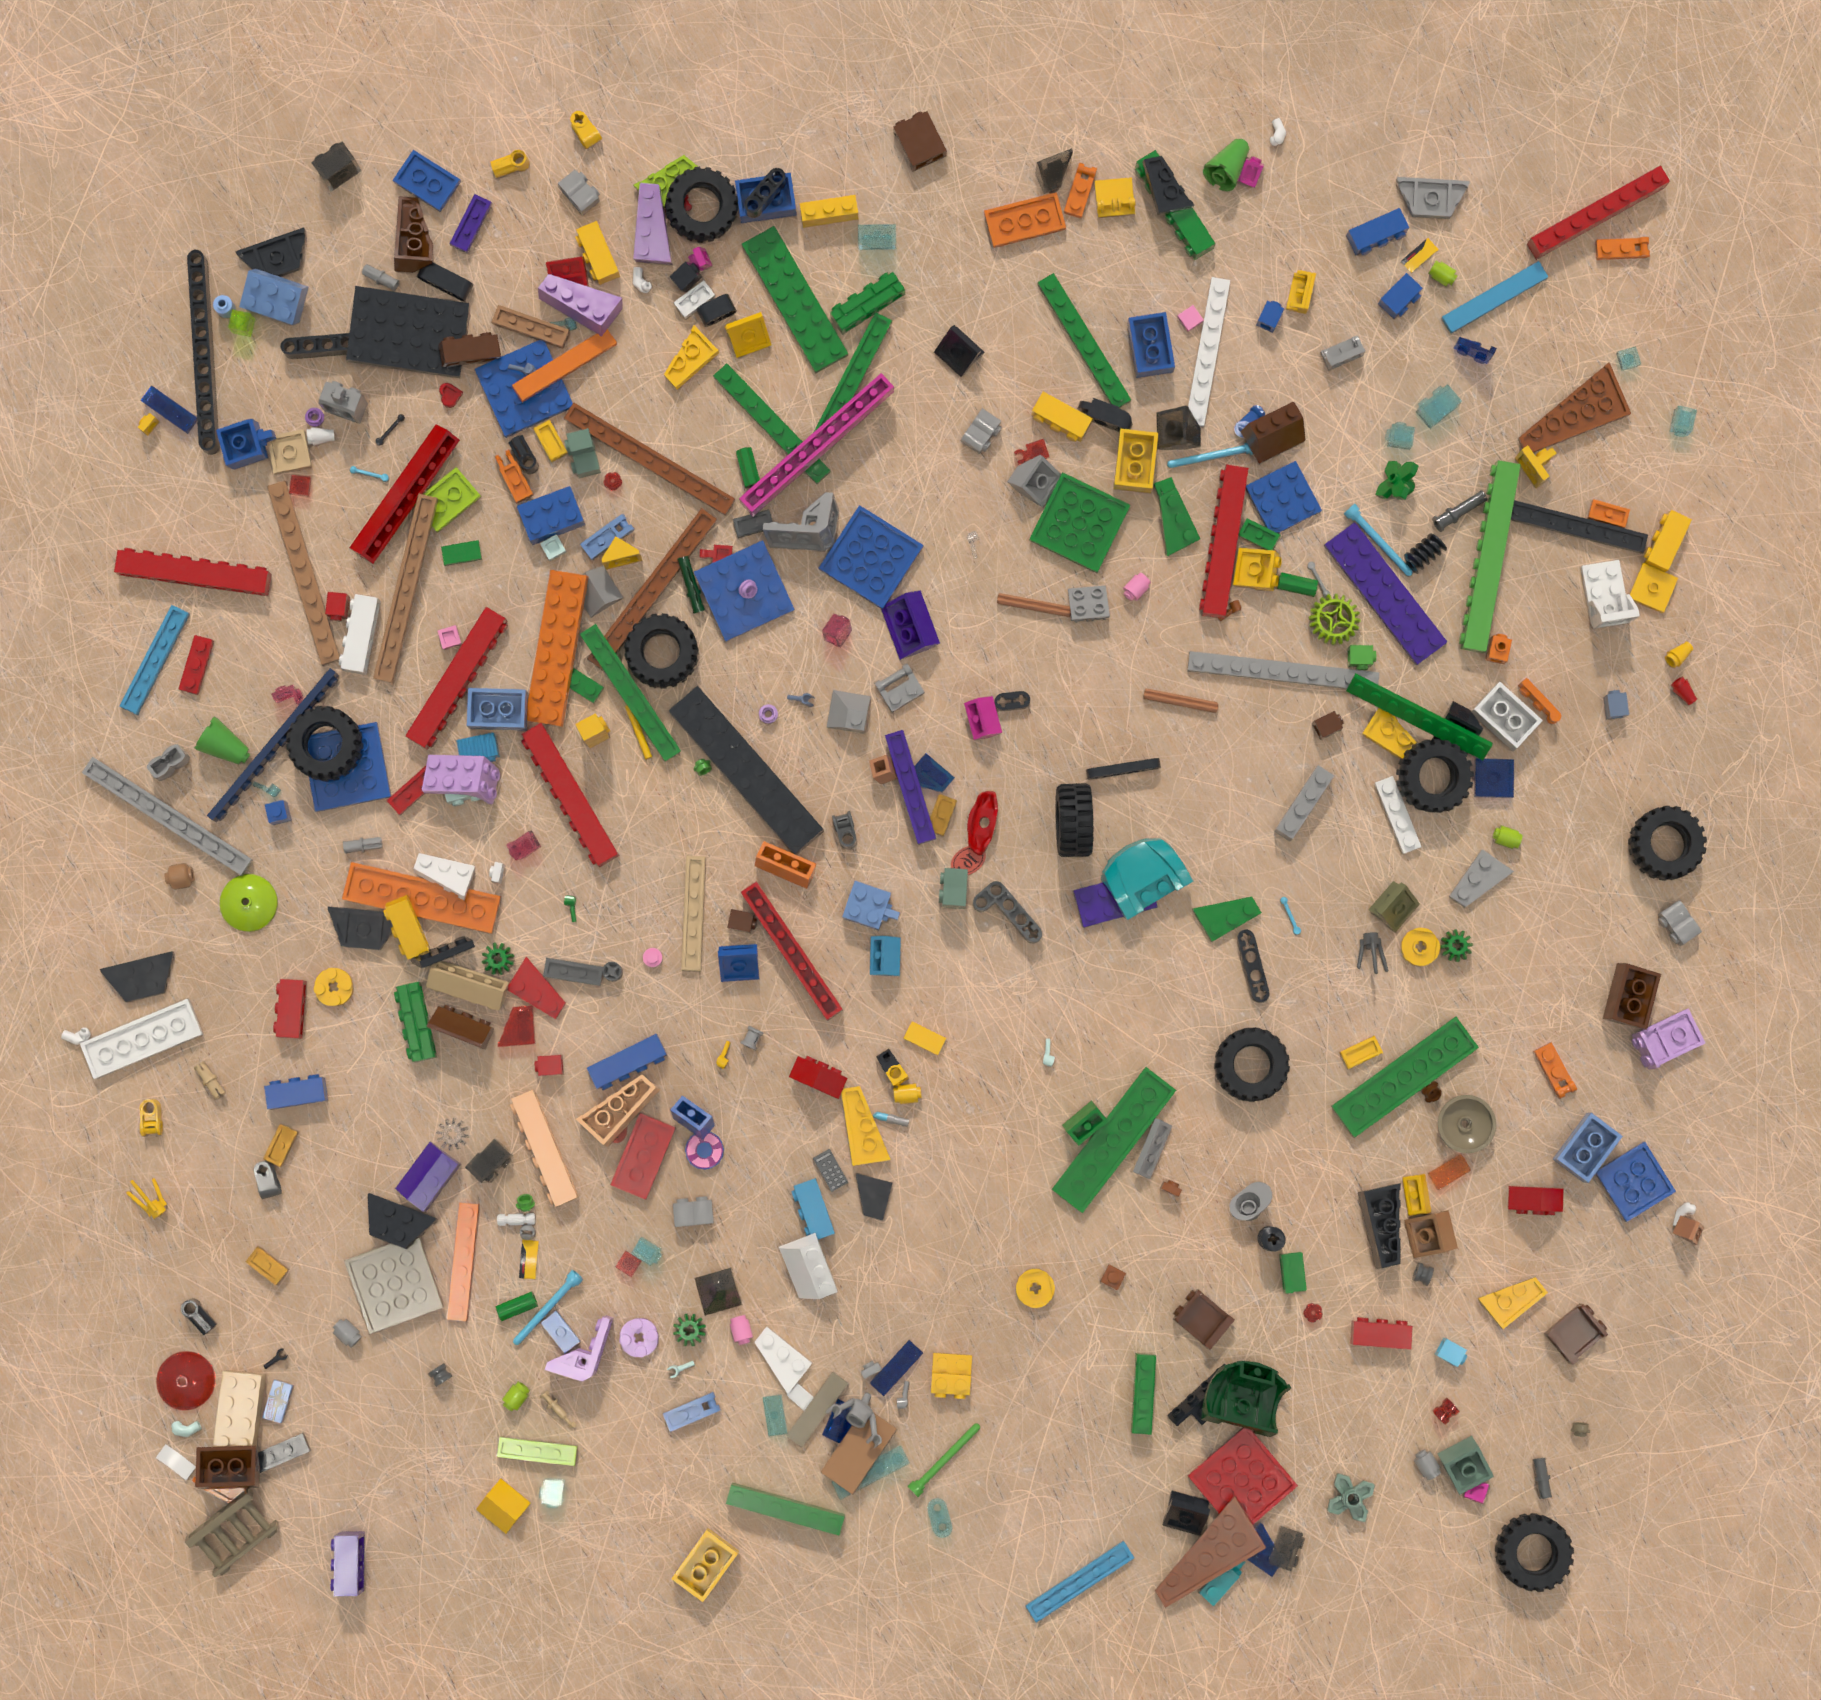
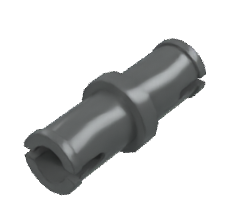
M1546 1458L1533 1459L1536 1477L1534 1478L1538 1484L1540 1499L1552 1497L1549 1479L1551 1478L1547 1472Z

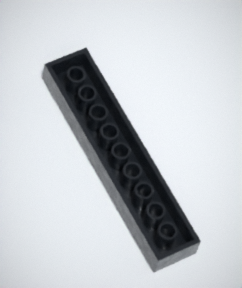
M698 686L669 710L673 718L793 854L798 855L824 832L821 825Z

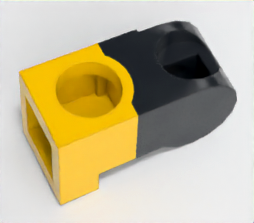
M889 1048L876 1056L894 1088L909 1079Z

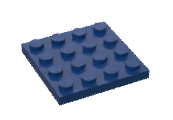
M538 340L500 357V359H495L475 368V372L505 438L569 410L573 404L562 379L524 402L520 400L512 389L514 383L527 375L517 370L508 369L509 364L524 368L527 363H530L537 370L553 360L544 341Z
M859 505L819 566V570L883 610L924 545Z
M763 540L694 571L725 641L795 610ZM746 580H752L756 583L757 593L752 598H743L739 594V587Z
M377 722L358 725V729L363 737L361 741L364 744L360 752L362 754L361 759L356 761L355 764L357 766L355 769L351 768L348 771L350 774L347 776L342 775L340 779L335 781L332 779L321 781L309 777L315 812L391 797ZM337 730L313 734L308 741V751L318 761H328L334 758L342 746V737Z

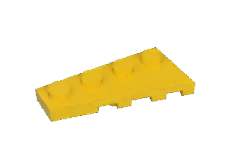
M861 1087L844 1088L841 1094L852 1165L891 1160Z

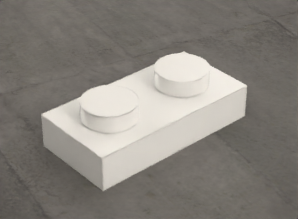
M703 280L676 300L674 305L686 319L696 312L700 305L715 298V294Z

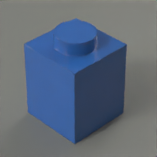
M1267 300L1256 326L1273 333L1284 311V308L1281 307L1282 305L1276 301L1270 302Z
M280 800L264 804L268 822L271 825L292 821L288 802Z

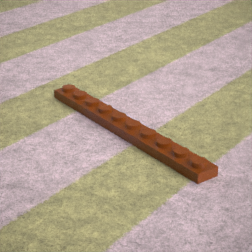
M573 402L565 415L564 420L581 430L588 428L592 437L726 516L735 502V498L578 404Z
M700 509L604 635L615 653L618 652L627 640V635L633 630L634 624L641 622V619L644 618L679 572L680 566L677 558L688 555L690 557L717 522V519L704 509ZM591 653L588 656L587 660L603 671L602 667L600 666L594 655Z

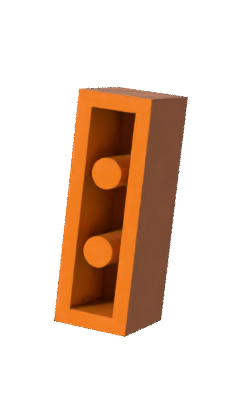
M763 841L755 859V867L806 889L816 870V863Z

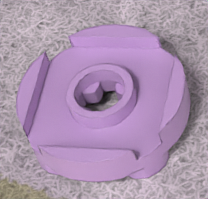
M635 1318L628 1321L622 1327L619 1338L623 1350L633 1357L649 1355L655 1350L659 1341L656 1326L645 1318ZM641 1332L644 1334V1341L637 1343L635 1342L634 1334H640Z

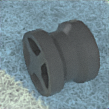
M608 962L604 965L602 973L607 980L613 982L622 977L623 969L616 962Z
M1418 1263L1412 1280L1415 1282L1421 1281L1423 1285L1428 1286L1432 1279L1434 1268H1427L1422 1263Z
M445 1363L428 1373L429 1377L434 1379L436 1387L452 1377V1374L447 1372Z

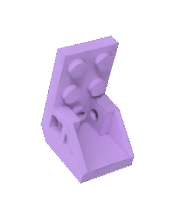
M606 1315L602 1319H598L595 1331H598L596 1337L592 1338L589 1350H592V1352L581 1348L547 1362L545 1370L579 1381H584L595 1375L614 1317ZM582 1358L586 1360L585 1365L581 1361Z

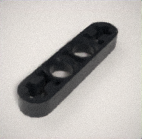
M1159 758L1090 768L1086 769L1087 779L1092 780L1156 770L1161 768Z
M1245 929L1238 933L1237 943L1251 996L1255 1002L1263 1003L1270 996L1255 935L1251 930ZM1243 933L1251 937L1248 943L1249 946L1253 944L1254 948H1248L1243 951V947H1246V942L1241 941ZM1247 952L1255 953L1256 960L1254 962L1246 960L1245 955ZM1253 970L1260 972V980L1254 981L1251 979L1250 974ZM1263 982L1264 985H1261L1260 989L1262 992L1265 991L1266 995L1263 996L1262 1000L1260 997H1256L1255 994L1258 993V988H1253L1252 984Z

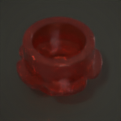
M616 472L607 473L603 481L604 486L612 491L617 490L622 485L621 476Z
M1314 1303L1308 1304L1303 1312L1304 1317L1309 1322H1316V1320H1320L1323 1316L1321 1306Z

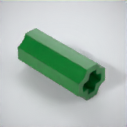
M745 447L737 450L736 455L745 488H751L760 480L752 447Z
M1281 572L1277 589L1314 597L1317 591L1318 580Z
M533 1291L495 1307L502 1322L538 1307V1303Z

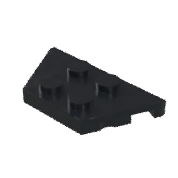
M303 227L235 252L251 269H258L281 277L301 270L306 230Z
M328 906V912L342 947L381 950L392 934L391 927L393 925L391 920L387 921L384 912Z
M171 951L102 968L100 972L125 1002L140 1000L165 993L167 979L171 971L172 958H174L175 954Z
M368 1193L369 1235L374 1238L407 1249L413 1244L415 1239L420 1238L425 1233L424 1231L438 1220L435 1217Z

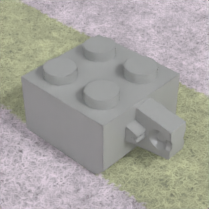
M326 381L319 398V405L325 412L358 424L361 423L368 402L360 394V390L352 387L350 389L343 388V385L336 381H332V383Z

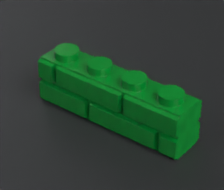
M888 272L884 273L875 284H867L863 288L864 291L858 295L853 293L847 298V302L842 305L838 303L832 307L830 317L842 335L873 316L875 312H879L905 295V288L894 272L890 274Z
M421 982L397 986L394 997L396 1003H400L401 1010L398 1011L400 1022L404 1021L405 1029H402L404 1040H408L409 1048H406L408 1059H412V1062L416 1063L437 1058L431 1028L426 1027L429 1017Z
M1135 1353V1383L1133 1385L1131 1433L1152 1435L1156 1371L1155 1354Z

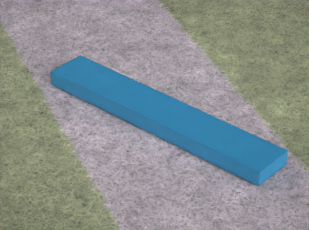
M1538 261L1442 316L1441 319L1452 334L1546 280L1548 275Z
M171 605L120 704L121 708L136 715L139 714L190 615L188 612Z
M1123 1540L1025 1606L1037 1623L1134 1559V1556Z

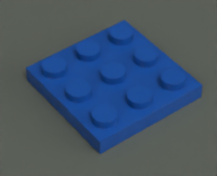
M1296 461L1246 485V491L1265 527L1276 533H1280L1322 511Z
M1642 1142L1599 1168L1595 1173L1625 1222H1628L1676 1192L1646 1142Z

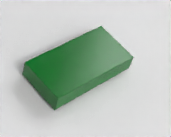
M479 540L441 546L444 566L482 560Z

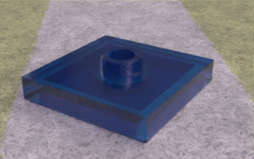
M1476 758L1474 797L1514 798V759L1481 760Z

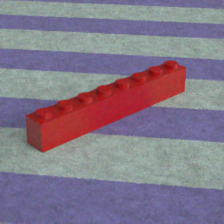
M1660 165L1531 237L1527 246L1537 260L1661 191L1669 184L1670 180Z
M437 424L433 427L349 547L352 551L374 564L416 504L418 494H423L460 441L455 435Z
M1226 464L1224 470L1221 469L1219 481H1222V486L1218 488L1216 499H1219V506H1215L1213 515L1216 518V525H1212L1210 534L1214 538L1213 544L1209 543L1208 554L1211 557L1210 562H1206L1205 573H1208V576L1202 585V591L1205 592L1204 599H1200L1199 610H1202L1201 616L1222 619L1226 616L1249 469L1247 467Z
M132 548L117 550L114 572L119 576L261 596L269 595L272 574L265 567L255 566V569L248 568V565L245 564L231 566L228 562L218 561V564L210 563L211 560L199 558V561H195L188 556L174 558L172 554L162 553L160 556L154 555V552L143 550V553H138Z
M485 607L405 735L408 739L426 750L435 745L437 741L436 736L439 731L442 732L445 729L448 716L454 714L458 707L456 705L460 698L463 699L468 691L466 689L470 682L473 683L476 679L478 668L480 666L483 667L488 659L486 655L496 647L498 643L496 639L506 631L508 627L506 623L508 621L505 617Z
M539 723L522 733L521 735L524 738L521 740L526 750L530 749L533 753V756H531L533 763L536 767L540 765L543 771L540 773L545 783L549 782L551 784L550 792L555 799L559 798L562 805L559 807L565 816L568 814L572 820L569 824L574 832H579L581 836L579 841L583 848L587 847L591 854L588 857L592 864H597L601 867L620 856L544 725Z
M757 881L741 891V894L826 1020L828 1021L842 1012V1007Z

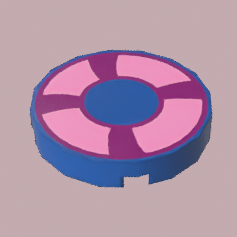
M709 1132L703 1140L694 1134L686 1143L685 1153L691 1165L698 1169L706 1170L719 1164L723 1158L724 1147L721 1139L712 1132Z

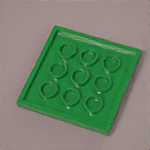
M1062 472L1029 541L1098 573L1131 505Z

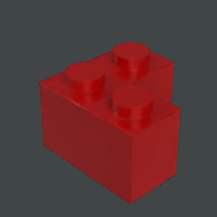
M798 1056L789 1078L839 1099L848 1079L841 1075L842 1071L834 1067L828 1069L829 1065L818 1061L816 1064L817 1060L812 1057L806 1056L804 1059Z
M1509 1186L1508 1209L1516 1210V1214H1528V1210H1530L1532 1215L1555 1216V1212H1563L1564 1189Z

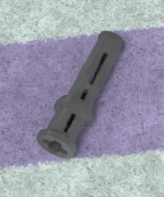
M1480 490L1456 507L1447 508L1443 514L1438 517L1434 516L1432 521L1437 530L1442 532L1445 527L1451 523H1457L1462 515L1486 502L1488 498Z

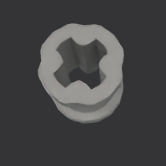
M748 1026V1032L740 1043L756 1051V1044L764 1033Z

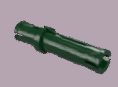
M689 555L677 558L688 592L686 596L690 599L693 614L704 611L705 608L700 596L701 590L698 589Z

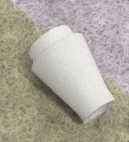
M314 427L306 429L308 445L313 444L315 446L335 441L333 429Z

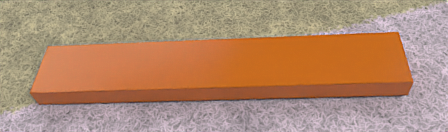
M608 329L602 336L596 333L514 383L512 389L520 400L524 402L616 346L617 342Z

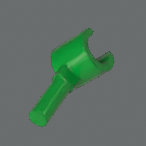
M566 895L564 905L570 906L572 922H577L575 914L576 898Z

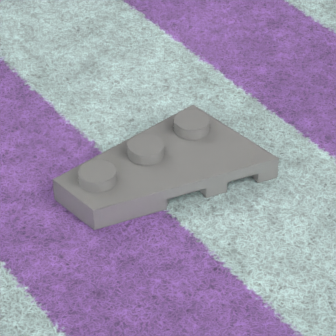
M1482 849L1449 897L1465 908L1514 871Z

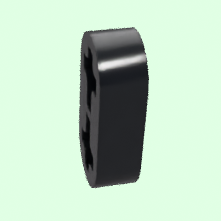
M1025 691L1001 693L994 700L995 707L999 711L1025 709L1030 704V696ZM1020 695H1023V698H1027L1024 705H1021L1020 702H1013V700L1019 699ZM1001 697H1004L1005 701L1011 700V703H1006L1005 707H1002L997 702L1000 701Z

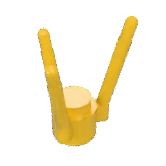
M155 1178L152 1179L159 1201L155 1199L152 1202L134 1180H131L130 1183L148 1205L145 1206L131 1192L127 1191L126 1194L149 1217L152 1216L153 1219H156L167 1211L164 1207L167 1203L163 1199Z

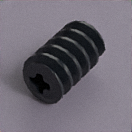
M1430 533L1427 535V538L1421 540V543L1416 544V548H1411L1410 553L1406 552L1404 559L1410 569L1418 574L1417 567L1423 570V562L1429 565L1428 558L1436 560L1434 553L1440 556L1442 555L1440 549L1447 551V547L1439 537Z
M1267 1226L1259 1231L1257 1241L1263 1249L1276 1252L1284 1247L1286 1237L1281 1229ZM1275 1236V1240L1268 1242V1238Z

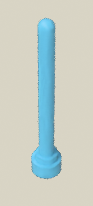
M1244 443L1242 446L1170 460L1167 466L1174 468L1241 453L1254 454L1248 444Z
M1353 504L1344 515L1352 521L1355 520L1407 576H1411L1413 571L1360 515V508Z
M571 1270L567 1274L564 1285L513 1339L515 1345H519L571 1287L578 1286L583 1281V1278L577 1272Z

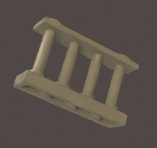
M247 1488L186 1536L185 1544L189 1548L193 1545L199 1546L216 1566L212 1574L214 1577H217L219 1574L221 1576L229 1571L230 1565L266 1537L271 1538L277 1532L278 1521L275 1520L269 1524L252 1504L254 1493L250 1488ZM240 1508L246 1509L262 1527L263 1530L256 1536H253L236 1516V1512ZM225 1520L230 1521L247 1541L239 1549L220 1528V1524ZM210 1532L214 1533L232 1554L224 1561L218 1557L205 1541V1536Z

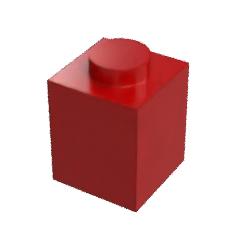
M328 592L325 615L332 621L341 622L342 619H347L350 596L347 593Z
M563 1055L537 1056L538 1061L534 1062V1066L538 1076L564 1075Z

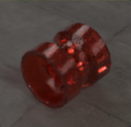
M1447 1397L1439 1407L1436 1406L1432 1410L1445 1425L1450 1422L1452 1416H1456L1460 1412Z

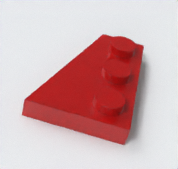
M526 957L508 985L507 990L554 1019H557L566 1002Z

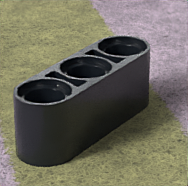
M773 168L747 197L744 207L748 217H759L785 187L786 175L783 169ZM775 176L782 177V180L779 182H775L772 179ZM763 190L770 191L768 196H762L760 193ZM751 204L758 206L756 210L748 209Z
M433 262L420 269L417 274V278L463 302H465L473 287V283Z

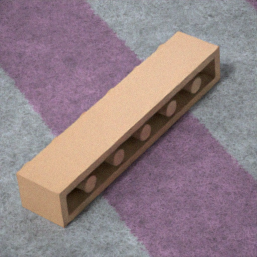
M535 1090L512 1098L511 1109L513 1114H517L520 1119L517 1122L519 1129L522 1133L525 1132L527 1136L525 1140L526 1146L529 1151L532 1150L535 1157L532 1160L536 1169L540 1168L541 1170L540 1180L543 1186L548 1187L550 1193L547 1196L551 1205L555 1204V1207L579 1198Z

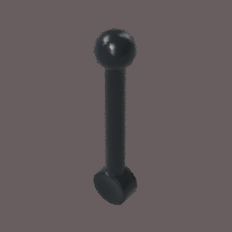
M399 414L397 420L381 438L375 440L377 445H383V440L400 421H404L405 417L403 414Z

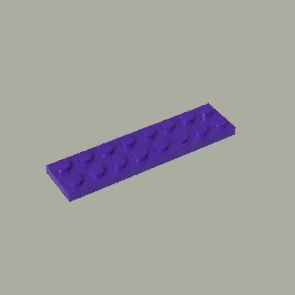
M1355 522L1324 545L1416 666L1447 643L1444 636Z

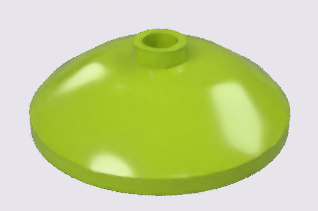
M244 874L243 876L235 877L226 884L220 896V911L223 918L230 926L240 931L252 932L262 929L271 922L277 911L278 899L275 889L266 879L258 875ZM245 898H248L249 903L247 905L243 904V900Z

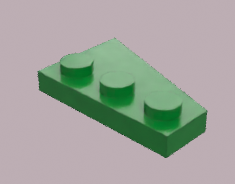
M1173 488L1158 496L1163 524V539L1165 540L1166 548L1165 555L1169 556L1201 538L1177 488Z
M1252 896L1192 909L1211 942L1262 913Z

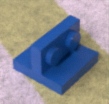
M757 944L719 947L718 960L721 982L759 979Z

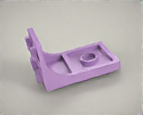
M428 755L422 791L430 794L469 795L480 798L487 804H493L497 796L496 786L497 781L500 779V772L485 756Z
M1689 1008L1649 1026L1647 1030L1643 1029L1632 1034L1633 1039L1631 1040L1636 1050L1639 1049L1641 1053L1640 1060L1648 1070L1657 1069L1661 1064L1705 1044Z

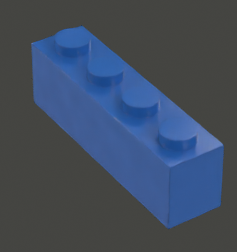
M654 1034L587 1067V1070L596 1089L602 1088L604 1091L612 1087V1082L618 1079L622 1082L630 1078L629 1074L635 1071L638 1074L647 1070V1065L653 1062L657 1065L665 1061L664 1057L668 1054L658 1034Z

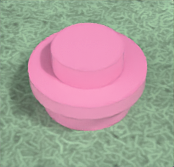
M649 948L643 954V961L649 967H657L662 962V954L656 948Z

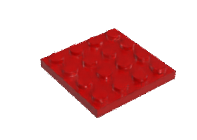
M1247 1428L1240 1429L1187 1475L1219 1514L1231 1499L1236 1496L1252 1524H1255L1298 1486L1253 1431Z

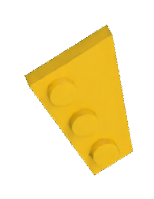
M693 325L691 333L682 343V348L671 361L664 376L678 390L717 356L719 351Z

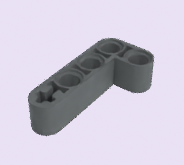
M993 881L974 897L973 907L976 911L984 912L996 904L1027 942L1034 944L1042 938L1041 928L1001 882ZM993 886H999L1002 892L999 895H993L990 889ZM984 898L987 901V905L984 908L978 907L976 905L977 899ZM1004 901H1012L1014 908L1006 910L1003 907ZM1024 915L1026 923L1019 925L1016 922V916ZM1029 922L1032 924L1029 928L1033 932L1035 930L1038 932L1036 935L1037 939L1034 937L1029 938L1030 932L1028 929L1025 932L1022 930L1027 927Z

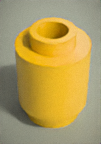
M916 1083L898 1085V1087L893 1088L895 1103H918V1099L922 1098L921 1087H917Z

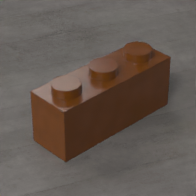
M491 332L482 333L477 337H473L472 334L463 335L460 339L446 337L439 343L442 367L489 362L501 357L498 335H492Z

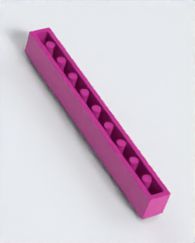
M880 373L739 498L742 506L752 517L755 516L894 393V386Z

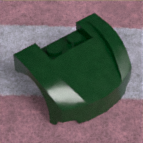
M1237 1361L1224 1365L1217 1370L1207 1387L1201 1420L1216 1424L1223 1422L1251 1429L1255 1434L1272 1437L1278 1434L1276 1426L1278 1404L1282 1396L1291 1389V1386L1278 1375V1371L1259 1362Z

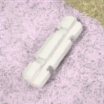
M524 1213L508 1214V1216H505V1214L497 1215V1224L499 1226H506V1224H535L534 1213H527L526 1215Z

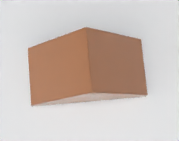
M1680 1216L1673 1234L1697 1245L1704 1227L1698 1221Z

